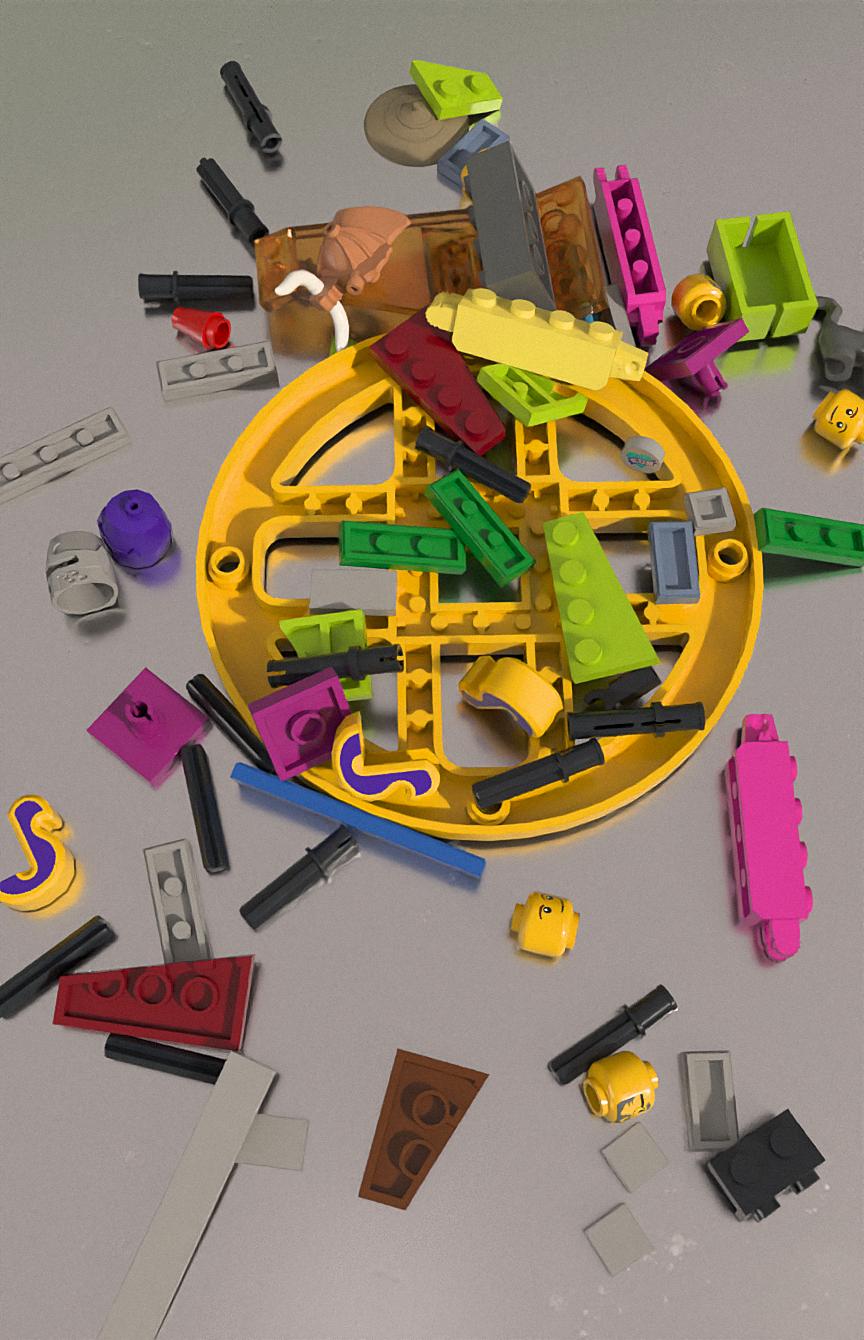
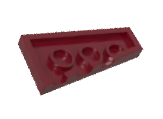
M428 304L369 346V356L455 442L459 440L464 441L466 449L482 456L505 438L506 429L452 343L446 330L439 329L438 326L434 327V325H430V322H427L428 319L425 318V312L430 305Z
M255 954L65 974L60 976L52 1024L239 1051L242 1048Z

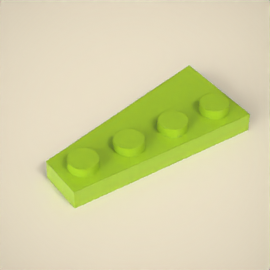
M584 512L543 522L571 678L574 683L578 684L661 664Z

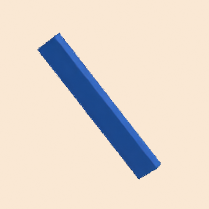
M242 762L235 764L230 775L235 782L340 825L343 824L345 827L478 880L482 879L486 868L484 858L285 780L281 782L279 777Z

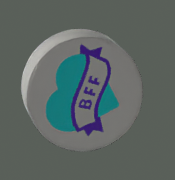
M645 436L628 438L621 452L622 461L628 467L642 473L657 472L665 457V451L662 446L655 440Z

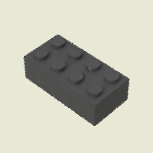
M510 141L467 157L468 175L464 177V185L468 196L473 201V206L468 210L472 225L478 233V238L474 239V248L478 259L483 264V270L479 272L482 288L493 291L498 297L512 301L517 299L527 300L537 308L551 312L556 311L535 188Z

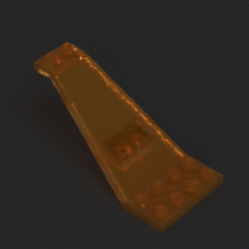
M577 176L536 193L556 309L566 311L576 319H581L608 309L609 304L586 186L582 177ZM469 208L406 215L412 223L392 242L391 248L393 251L389 256L388 262L380 271V278L373 284L365 283L360 295H353L346 291L342 299L339 300L340 303L345 306L412 316L426 305H431L434 297L439 292L442 293L444 291L446 293L448 291L449 294L455 293L464 296L469 288L474 290L482 288L479 272L483 270V264L478 259L474 248V239L478 238V233L472 225ZM328 223L286 227L254 241L259 305L267 312L300 299L309 300L312 294L304 286H298L292 293L283 296L275 294L274 290L292 271L305 270L317 277L318 254L322 241L326 236L323 230Z

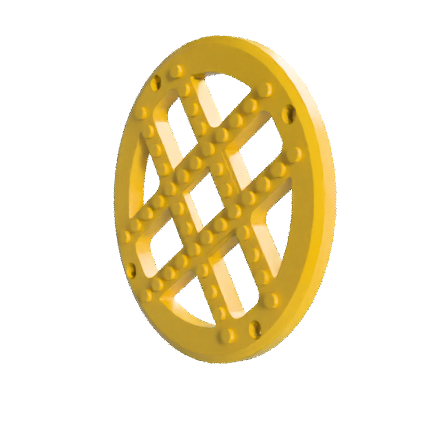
M446 331L452 340L453 332ZM387 333L369 338L335 353L309 368L273 397L257 413L238 437L221 465L207 499L199 530L196 555V595L202 630L215 669L232 704L262 743L263 741L247 704L287 687L271 688L268 676L284 675L285 671L267 672V663L269 660L284 659L280 654L282 651H296L281 630L279 620L323 615L310 614V598L279 599L273 598L264 591L265 556L271 543L282 538L339 537V524L342 520L452 529L424 495L428 485L443 478L436 477L435 459L415 449L416 440L425 426L428 425L435 430L434 420L369 356V346ZM458 351L476 381L481 367L499 364V362ZM646 371L643 372L640 381L609 377L607 385L597 391L551 377H544L556 382L553 391L565 397L571 398L577 393L586 396L588 401L582 414L603 425L625 443L628 438L634 436H645L658 442L665 451L661 467L655 472L660 481H571L564 477L559 470L555 420L526 427L513 414L514 473L531 484V490L523 503H516L478 481L465 476L513 534H518V541L536 561L530 571L520 576L521 602L439 603L438 573L387 569L388 571H397L396 616L365 615L368 649L390 646L397 643L402 647L403 656L393 657L395 660H404V671L397 673L398 750L427 747L437 756L440 763V783L436 792L425 800L411 802L405 798V787L400 786L385 799L370 802L353 798L339 786L332 767V759L295 776L322 795L423 835L453 840L497 841L530 838L567 830L603 817L639 798L666 779L693 754L721 718L737 691L752 656L762 610L764 588L762 551L758 549L754 514L745 488L729 457L712 432L692 409L663 383ZM386 403L394 405L395 467L392 476L387 481L375 485L289 486L307 461L338 432ZM726 487L736 520L734 530L694 536L700 589L698 604L655 605L654 593L626 594L651 645H680L683 647L681 656L664 683L642 707H650L651 702H662L663 706L701 702L705 712V729L701 731L665 732L664 737L656 738L652 733L602 737L597 741L603 751L605 764L597 765L572 775L567 783H562L559 780L501 802L502 806L495 814L488 815L480 812L472 793V785L474 783L551 755V749L556 748L558 751L575 746V741L569 740L567 730V712L573 713L571 672L543 522L584 512L594 533H648L647 528L650 522L688 521L683 502L686 493ZM719 555H728L732 557L737 562V564H726L722 562V560L719 558ZM227 562L239 563V566L232 572L226 573L218 570ZM523 654L524 663L534 668L558 692L562 700V711L541 737L533 738L527 733L528 757L519 765L510 767H460L454 765L444 755L442 747L440 656ZM364 738L365 754L387 751Z

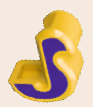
M481 656L458 683L459 693L472 706L477 709L508 710L513 714L514 720L533 738L541 737L563 709L561 697L555 688L534 668L511 657L499 659L496 663L491 656Z
M360 711L346 716L337 728L332 747V767L339 786L353 798L370 802L385 799L400 786L405 787V798L411 802L425 800L436 792L440 783V763L437 756L427 747L365 754Z
M24 795L13 802L7 817L30 865V869L19 872L0 882V903L8 908L29 911L50 904L67 890L74 876V857L68 847L58 837L50 833L52 829L62 827V819L58 812L43 797Z

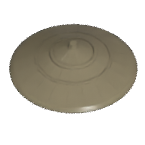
M416 84L399 86L381 94L372 102L364 118L365 136L373 150L388 161L408 167H425L437 164V161L469 131L468 115L438 120Z

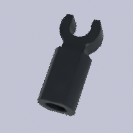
M652 666L627 671L609 682V688L606 690L597 689L587 693L583 701L585 704L591 705L597 700L602 699L605 702V710H617L621 705L626 707L662 684Z

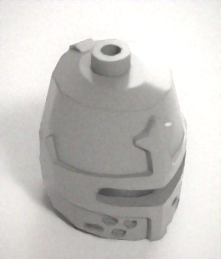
M71 531L59 534L50 540L45 571L51 603L55 610L66 614H84L112 606L116 602L119 593L112 559L101 538L91 532Z

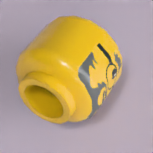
M693 274L682 279L675 286L671 296V306L674 314L687 328L698 331L706 326L719 323L727 309V298L724 290L709 276Z
M621 1051L594 1062L588 1070V1078L584 1080L583 1088L587 1102L594 1114L598 1117L604 1116L610 1122L621 1123L651 1109L655 1101L654 1089L658 1087V1078L653 1066L648 1061H642L631 1051Z

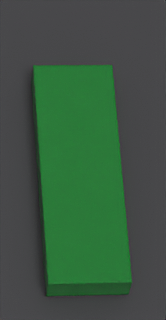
M459 469L427 486L424 495L501 588L533 568L536 563L534 558Z
M763 507L754 513L759 551L851 566H864V524Z
M342 520L339 524V566L462 575L466 570L465 543L453 529Z

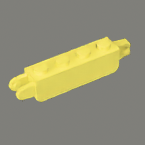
M469 288L464 296L455 293L449 294L448 291L446 293L444 291L442 293L439 292L425 312V318L428 319L427 322H430V325L453 332L452 343L458 351L596 391L607 385L609 377L640 381L648 359V352L621 341L623 332L615 330L605 322L596 321L590 323L579 320L566 311L556 310L551 312L537 308L527 300L517 299L512 301L498 297L493 291L478 288L474 290Z

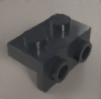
M787 1108L710 1161L707 1166L736 1207L735 1215L739 1221L743 1222L752 1215L754 1220L759 1223L781 1207L776 1198L785 1191L792 1188L794 1193L799 1195L821 1178L815 1170L826 1160Z

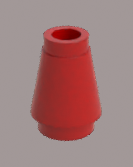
M181 306L173 312L171 319L172 327L206 349H221L227 344L231 334V324L222 313Z

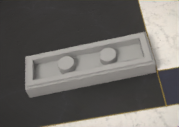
M270 340L156 362L164 402L279 380Z
M184 838L143 849L164 963L213 958L189 840Z

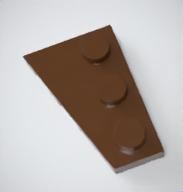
M397 1049L358 1197L406 1210L490 1074Z

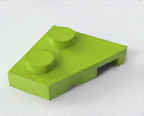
M420 60L411 61L409 74L438 120L500 110L503 97L488 74Z
M503 363L481 367L476 381L490 393L493 399L500 402L526 427L583 413L588 398L580 393L571 398L565 397L553 391L556 382L542 375H536L530 371Z
M362 609L279 620L281 630L291 642L299 658L347 652L350 646L359 645L362 649H368L365 613ZM366 675L365 680L353 681L351 677L339 679L347 701L373 698L371 675Z

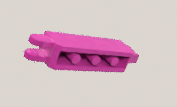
M626 165L617 166L615 180L607 181L603 167L595 168L593 171V184L596 194L594 210L612 285L617 284L620 288L630 328L635 327L640 347L656 345V338L659 335L658 325L663 322L666 288L638 178H630Z
M749 714L742 721L741 745L726 763L741 916L751 927L762 928L763 944L766 946L764 948L766 950L765 954L769 956V959H773V962L778 961L779 963L798 953V949L801 948L799 946L801 943L799 941L801 937L799 924L809 918L808 913H811L813 908L812 891L809 886H805L803 868H806L808 860L807 847L804 841H800L798 825L802 821V804L799 798L794 797L793 782L797 778V762L795 757L789 754L788 741H779L772 714Z

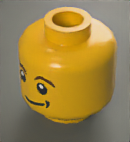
M842 389L837 393L830 391L812 416L816 420L814 427L816 433L840 449L849 447L854 441L861 445L864 442V399L848 389Z
M533 891L528 895L525 905L516 903L510 930L519 932L518 944L521 949L550 957H559L564 953L565 948L573 949L580 913L573 912V904L567 898Z

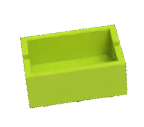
M790 211L756 215L746 247L742 246L751 223L749 216L715 220L706 251L714 280L724 290L727 298V309L724 314L725 321L743 318L749 330V333L737 342L764 339L768 331H771L772 337L805 334L817 310L818 302Z

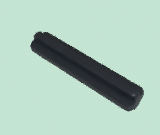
M197 674L188 681L186 689L190 696L259 770L269 774L274 773V766L264 744L251 731L229 700L204 674Z
M194 744L182 748L180 754L203 867L207 872H217L227 868L229 863L206 753L202 745Z
M100 915L93 917L0 986V1018L8 1015L109 940L113 932L106 920Z
M116 1033L109 1034L104 1047V1056L106 1058L213 1085L216 1084L226 1062V1059Z

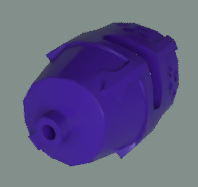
M138 489L123 491L111 498L97 519L100 537L108 554L121 565L133 568L152 566L164 557L170 546L173 545L172 524L165 511L150 493Z

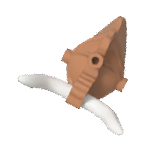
M364 206L339 210L335 214L333 221L329 222L323 230L326 236L322 241L318 254L317 277L305 270L292 271L275 288V294L279 296L288 295L298 286H304L312 294L309 297V301L318 310H325L330 313L335 326V347L337 352L348 348L349 324L346 312L339 300L342 299L346 291L353 295H360L365 283L373 284L380 278V271L388 262L389 256L393 251L391 248L392 242L412 222L406 215L384 207Z

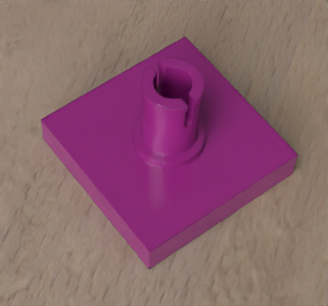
M743 318L706 326L698 331L695 330L647 366L644 371L660 382L694 375L704 392L705 398H712L728 387L714 359L749 333V330Z
M332 666L247 704L281 782L332 759V747L336 730L345 717L352 714L339 678Z
M145 667L86 731L154 787L181 757V749L191 746L211 724V721L207 715Z

